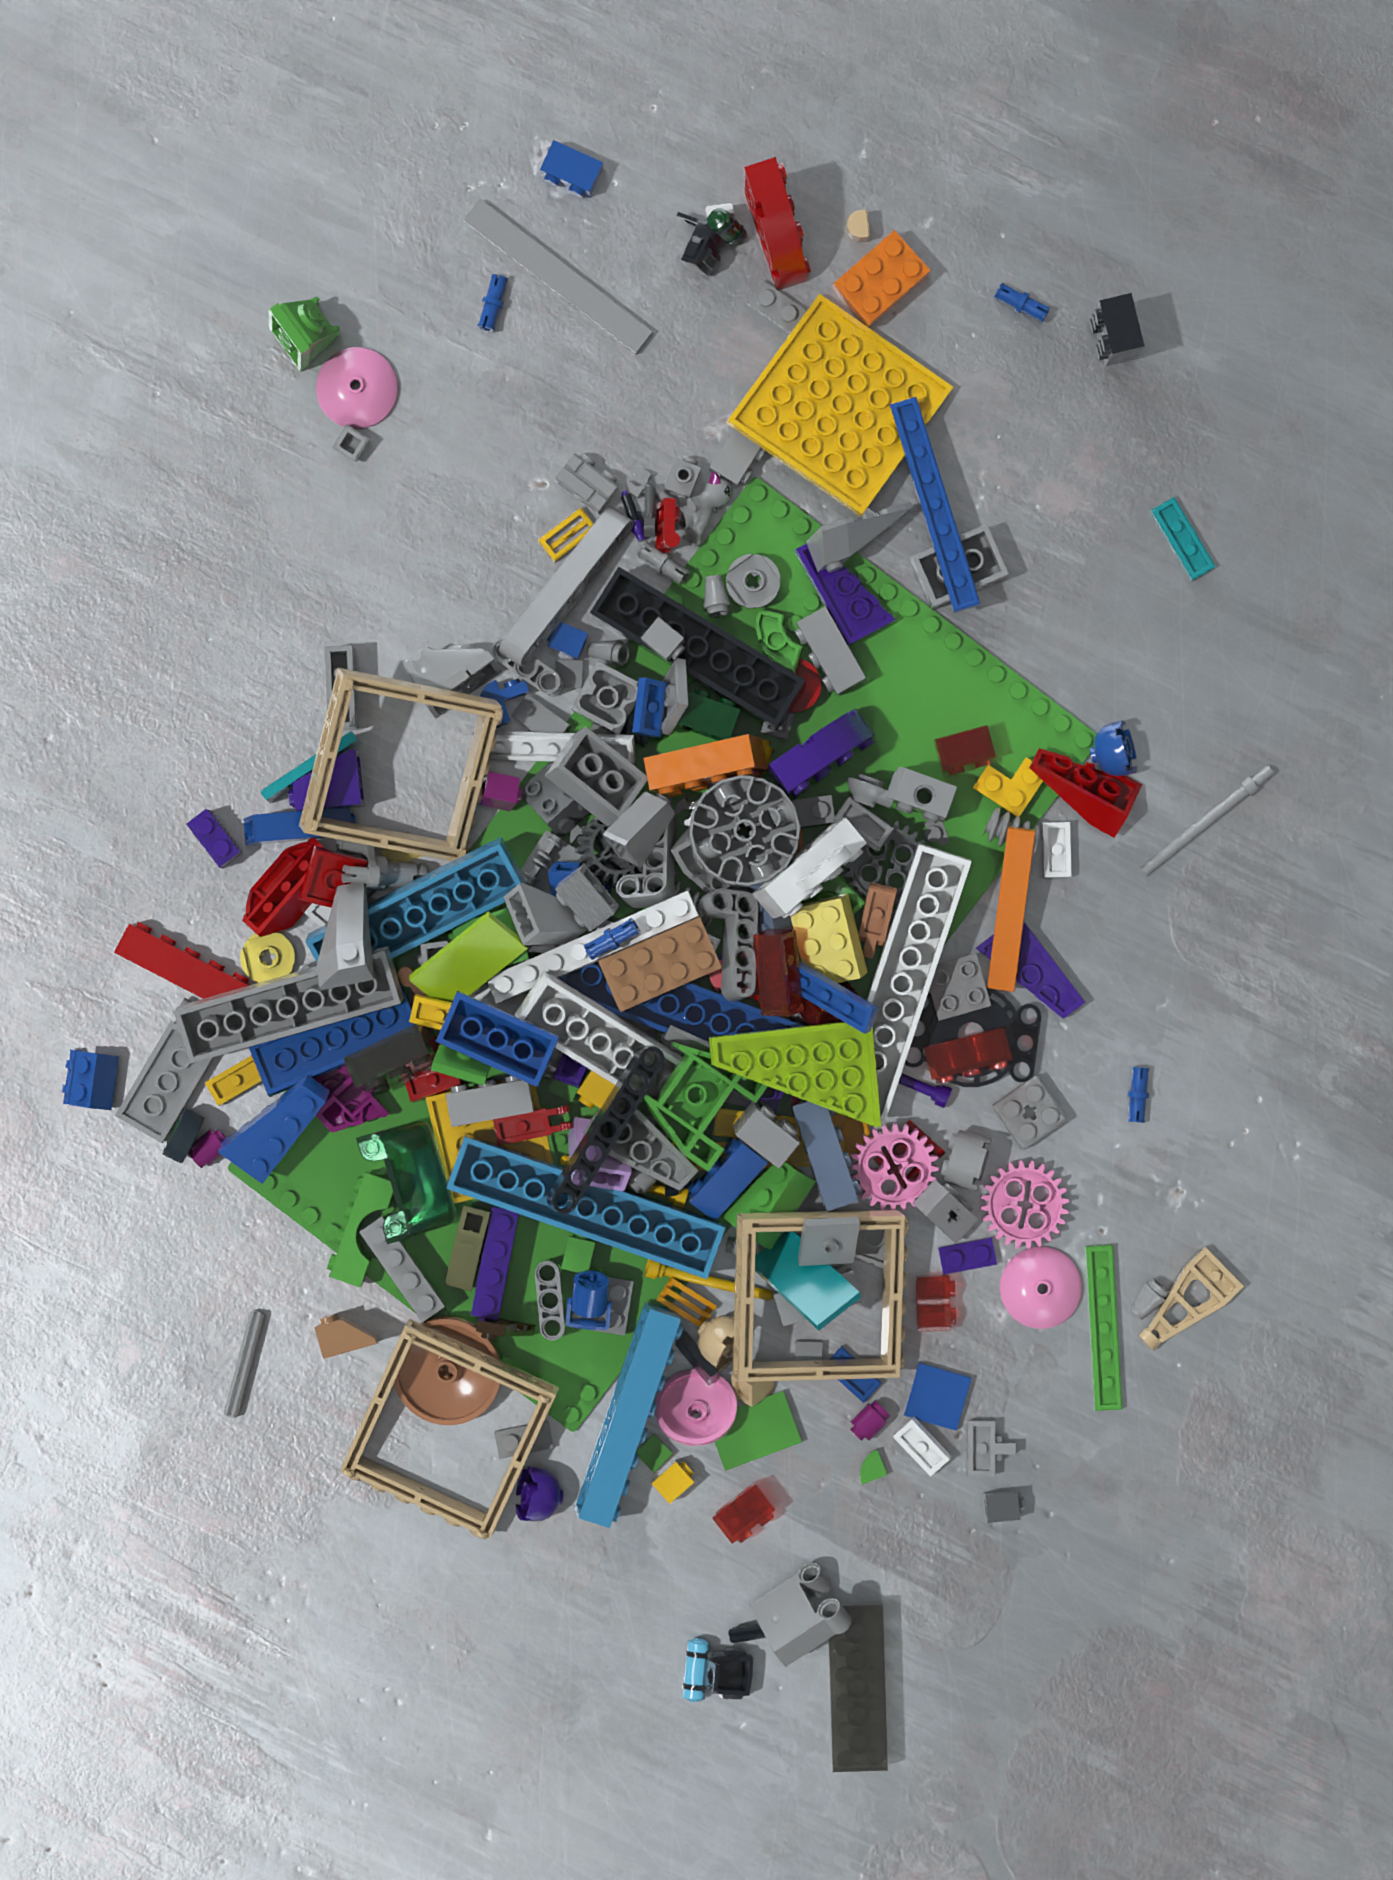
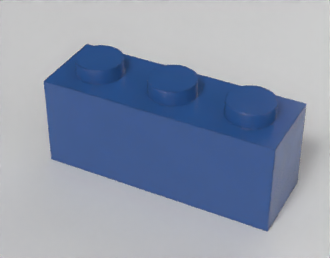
M739 1137L737 1139L732 1138L725 1146L723 1155L717 1159L710 1171H707L701 1179L699 1177L696 1178L690 1185L689 1203L715 1222L766 1166L768 1160Z

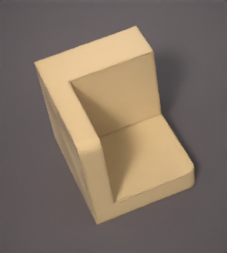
M731 1374L732 1389L736 1399L751 1407L774 1391V1381L738 1382L733 1374Z

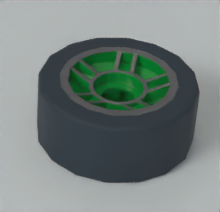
M185 1108L162 1154L182 1164L198 1135L204 1117Z

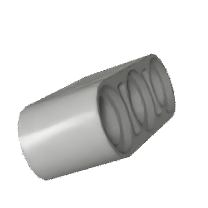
M504 638L494 643L492 648L494 658L539 691L549 696L559 695L563 691V677L538 658L533 656L531 659L535 665L533 672L524 674L520 665L509 658L503 659L501 657L499 647ZM549 676H555L557 680L556 686L551 690H547L544 686L545 679Z
M544 1260L535 1269L539 1324L543 1337L554 1341L563 1335L566 1326L561 1273L556 1262ZM544 1265L552 1266L555 1269V1277L551 1280L543 1279L540 1275L541 1267ZM549 1292L554 1293L558 1298L557 1305L552 1308L545 1306L542 1301L544 1294ZM556 1320L560 1324V1332L555 1335L547 1333L545 1329L546 1322Z

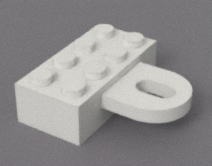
M846 817L836 821L795 855L783 871L770 881L762 884L752 895L773 919L780 916L786 918L788 915L792 916L803 906L801 904L802 900H806L809 897L812 898L823 889L821 886L822 882L825 883L829 879H834L843 871L841 868L842 864L846 865L848 862L856 860L863 853L861 848L867 842Z

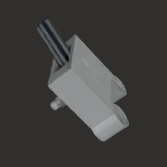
M810 1562L801 1567L797 1574L749 1605L758 1623L733 1627L729 1629L728 1635L732 1643L766 1638L774 1654L787 1667L803 1655L813 1652L814 1648L835 1634L844 1633L849 1629L852 1620L839 1601L834 1598L824 1600L817 1610L811 1598L825 1596L829 1593L832 1583L817 1563Z

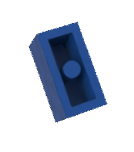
M553 140L540 168V174L544 176L543 180L553 186H558L560 183L569 187L568 192L583 198L584 195L591 196L604 167L603 162Z

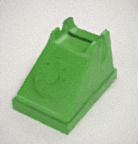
M319 297L282 303L280 305L277 303L269 309V329L300 372L306 369L309 363L340 335V327L332 326L319 310Z

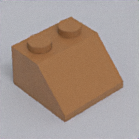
M337 1313L322 1317V1319H319L320 1324L314 1327L323 1359L372 1346L380 1341L379 1335L347 1317L339 1318Z

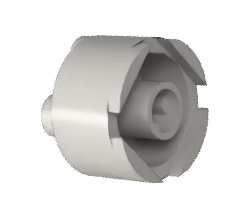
M959 1130L958 1134L952 1133L948 1149L952 1150L950 1160H944L940 1174L945 1177V1183L977 1191L979 1187L974 1185L975 1180H982L990 1152L987 1151L985 1145H991L992 1139Z

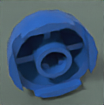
M1123 720L1103 726L1094 738V747L1090 748L1093 763H1098L1102 771L1113 776H1126L1137 772V766L1132 767V760L1137 759L1134 742L1130 730H1123L1122 726L1126 724Z

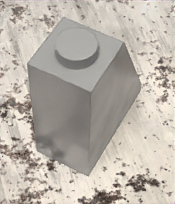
M644 792L605 831L603 836L619 858L642 868L675 815V812L669 805L670 801L665 796L656 793L654 796Z
M520 883L504 896L522 945L566 944L577 939L587 931L586 926L581 927L574 919L575 913L569 906H563L557 897Z

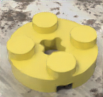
M276 932L260 937L254 933L245 942L240 953V961L245 974L253 981L260 983L291 974L296 962V954L292 943L283 934ZM265 950H269L271 954L276 956V959L272 960V965L268 966L266 962H261V957L265 955Z

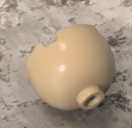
M722 1315L712 1319L710 1322L705 1321L697 1332L700 1336L697 1344L701 1354L719 1372L732 1362L733 1358L730 1356L733 1354L734 1318Z

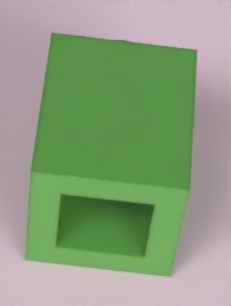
M578 1234L568 1236L561 1269L578 1273L589 1271L596 1241H591L590 1238Z

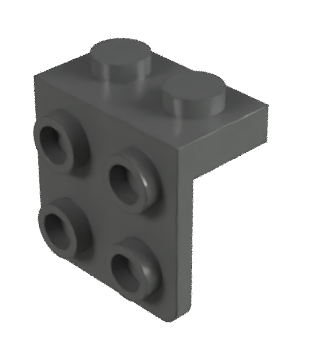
M550 761L522 787V798L553 832L561 838L590 812L545 777V774L554 763V761Z

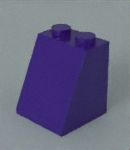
M350 749L336 757L323 809L365 807L360 753L356 749ZM312 772L293 782V789L288 790L290 806L295 808V811H303Z

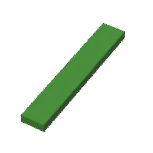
M1113 1245L1085 1246L1094 1410H1122Z

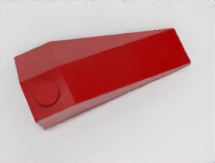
M1040 748L1029 767L1091 826L1115 838L1127 819L1142 787L1141 783L1128 776L1109 775L1104 771L1095 769V764L1088 762L1085 765L1072 762L1068 756Z

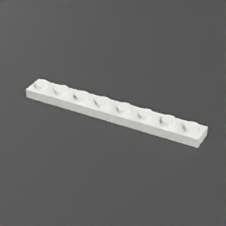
M686 891L501 971L487 982L496 1003L500 1004L530 991L544 970L556 978L563 977L700 916L689 891ZM630 918L635 920L640 930L638 935L636 934L620 943V947L616 950L612 948L596 957V959H590L584 948L586 943L588 944L602 936L608 928L612 930Z

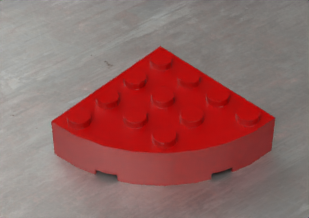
M776 157L744 167L743 191L775 289L779 291L807 282V273L811 272L807 257L803 255L802 242L804 233L800 221L795 222L794 202L791 194L787 195L786 192L787 174L783 163L778 164Z

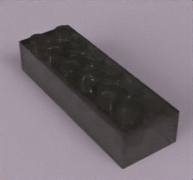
M882 1601L839 1602L850 1615L852 1621L848 1630L841 1634H835L828 1639L832 1771H888Z

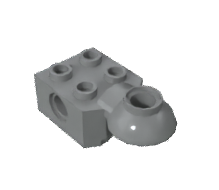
M898 767L897 771L894 772L888 790L882 788L884 784L882 781L866 775L859 774L858 779L848 777V787L852 793V799L859 804L869 808H874L875 804L890 808L892 803L897 804L895 809L911 814L913 810L923 813L921 818L933 823H937L939 820L943 821L946 818L957 789L954 785L903 767ZM921 790L926 791L930 795V802L927 804L920 803L916 797L917 792Z

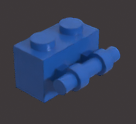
M70 1049L69 1060H66L65 1068L68 1069L66 1084L62 1086V1093H64L63 1104L112 1110L119 1056Z

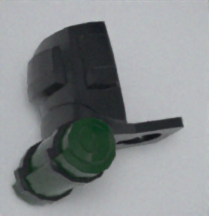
M723 208L713 210L709 214L707 221L680 212L676 215L683 223L695 227L681 261L687 268L701 275L709 276L711 271L716 269L721 261L720 253L726 244L737 246L747 238L744 226L735 220L730 212Z

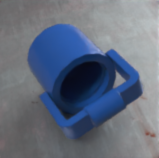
M583 1271L575 1275L572 1298L568 1297L566 1325L568 1327L586 1330H607L609 1328L612 1301H608L609 1279L605 1274L597 1271ZM571 1308L575 1314L585 1318L600 1317L604 1315L607 1311L606 1321H598L595 1319L571 1318Z

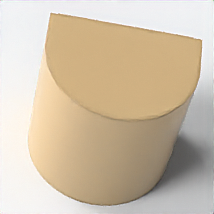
M866 210L853 212L847 220L846 232L849 238L855 242H868L869 220L868 211Z

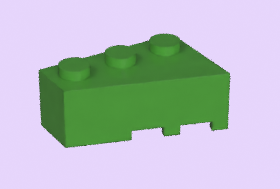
M786 1161L779 1169L772 1165L721 1214V1217L737 1229V1213L796 1212L816 1181ZM756 1232V1243L771 1250L782 1232Z

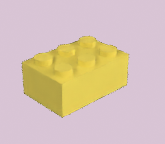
M848 893L801 903L803 906L790 917L802 963L836 983L860 979L867 974L866 963Z

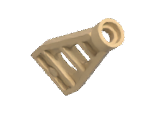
M1204 1247L1185 1265L1170 1289L1169 1294L1166 1296V1301L1161 1304L1148 1327L1138 1336L1154 1351L1165 1340L1225 1306L1244 1286ZM1193 1280H1199L1210 1291L1209 1300L1197 1307L1190 1306L1184 1299V1292ZM1175 1302H1178L1188 1312V1315L1178 1324L1170 1325L1165 1319V1314ZM1156 1330L1159 1333V1338L1157 1339L1151 1331Z

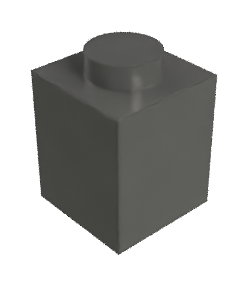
M1017 1490L983 1493L987 1523L1021 1520L1020 1513L1025 1512L1023 1496H1018Z

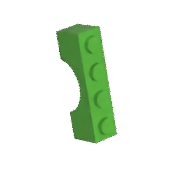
M365 1172L363 1177L358 1176L354 1191L358 1192L355 1203L349 1202L345 1217L349 1218L346 1229L340 1228L336 1243L340 1244L337 1255L332 1254L328 1262L327 1269L331 1270L329 1277L357 1287L363 1286L371 1259L364 1254L359 1245V1227L364 1218L371 1212L389 1209L398 1182L369 1172Z

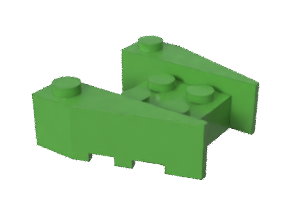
M672 1042L671 1046L683 1053L684 1057L655 1099L645 1094L642 1102L674 1146L686 1158L709 1172L724 1148L702 1133L733 1089L746 1099L757 1103L768 1086L711 1065L710 1052Z

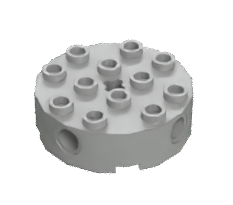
M740 775L720 780L703 793L691 814L688 836L695 859L708 875L725 885L751 887L770 881L787 867L797 850L800 824L795 806L781 788L763 778ZM743 824L745 828H751V831L748 833L749 838L745 839L743 835L738 836L739 825Z

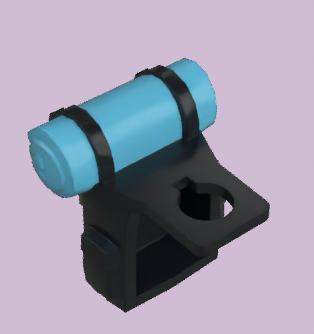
M701 1638L688 1640L685 1654V1676L682 1687L684 1688L683 1698L690 1702H699L705 1699L706 1694H719L720 1698L734 1700L750 1695L753 1676V1657L750 1654H747L745 1650L725 1648L723 1652L710 1650V1643L707 1640Z

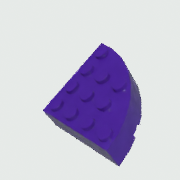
M857 708L811 735L810 739L802 745H796L770 763L768 773L787 797L792 795L795 799L808 790L810 781L814 779L818 783L828 776L832 770L831 766L837 763L840 767L852 759L853 751L858 747L863 751L875 742L873 740L875 734Z

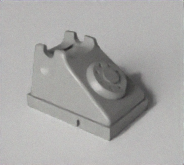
M454 645L442 650H435L426 646L419 651L421 654L419 660L414 661L408 658L403 662V666L413 683L465 694H471L501 672L500 667L489 651L469 645ZM425 704L435 719L448 710L447 708Z

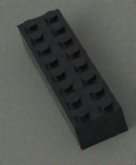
M620 567L617 568L590 612L595 620L666 662L641 640V637L659 617L685 640L683 644L685 649L678 658L686 659L687 676L723 698L737 703L736 706L777 731L806 686V680ZM671 658L667 664L672 665L674 659Z

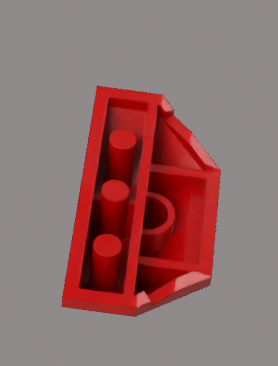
M315 838L284 849L250 889L246 903V913L243 915L242 921L258 936L263 937L293 927L312 904L300 900L299 895L314 846L326 849Z

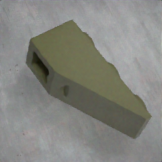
M469 1205L463 1206L445 1285L468 1291L472 1290L491 1211Z

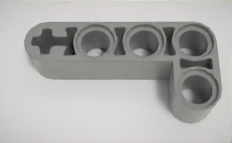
M676 815L673 816L661 835L664 837L657 842L643 864V873L623 876L617 882V893L628 907H651L674 896L675 858L670 848L675 844ZM663 861L660 866L655 867L658 862ZM662 886L661 890L654 892L656 888ZM636 888L634 893L628 895L632 889Z
M723 888L717 889L704 895L700 899L699 906L705 916L724 920L721 990L724 998L728 1001L736 1002L751 996L755 991L758 901L749 892ZM714 898L718 901L719 908L715 906ZM739 901L744 906V912L739 908ZM738 928L743 933V939L738 935ZM737 955L742 960V966L737 962Z

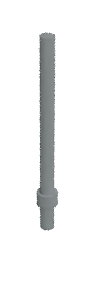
M1267 765L1253 778L1248 777L1244 780L1238 790L1140 867L1142 872L1148 876L1246 796L1249 795L1251 797L1259 790L1258 787L1274 775L1273 770Z

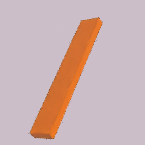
M1010 826L1007 830L987 988L1015 991L1036 830Z

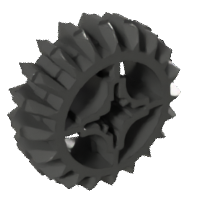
M593 819L589 822V827L585 826L581 832L584 836H579L577 842L582 846L576 848V853L583 855L577 860L578 863H585L594 876L600 878L601 885L604 886L608 881L611 888H615L617 882L623 876L642 874L643 867L640 868L632 863L629 864V862L619 858L616 853L604 856L612 848L603 836L609 827L599 819L598 822ZM595 837L600 848V855L598 857L595 856L593 849ZM604 863H609V864H611L615 869L618 868L619 870H611V869H608V868H606L605 866H603L602 864H604Z

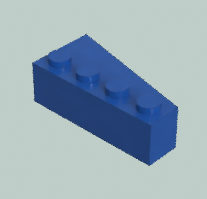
M309 1075L305 1076L282 1094L274 1103L264 1108L260 1114L251 1121L246 1122L233 1135L223 1140L218 1153L263 1184L324 1105L330 1090Z

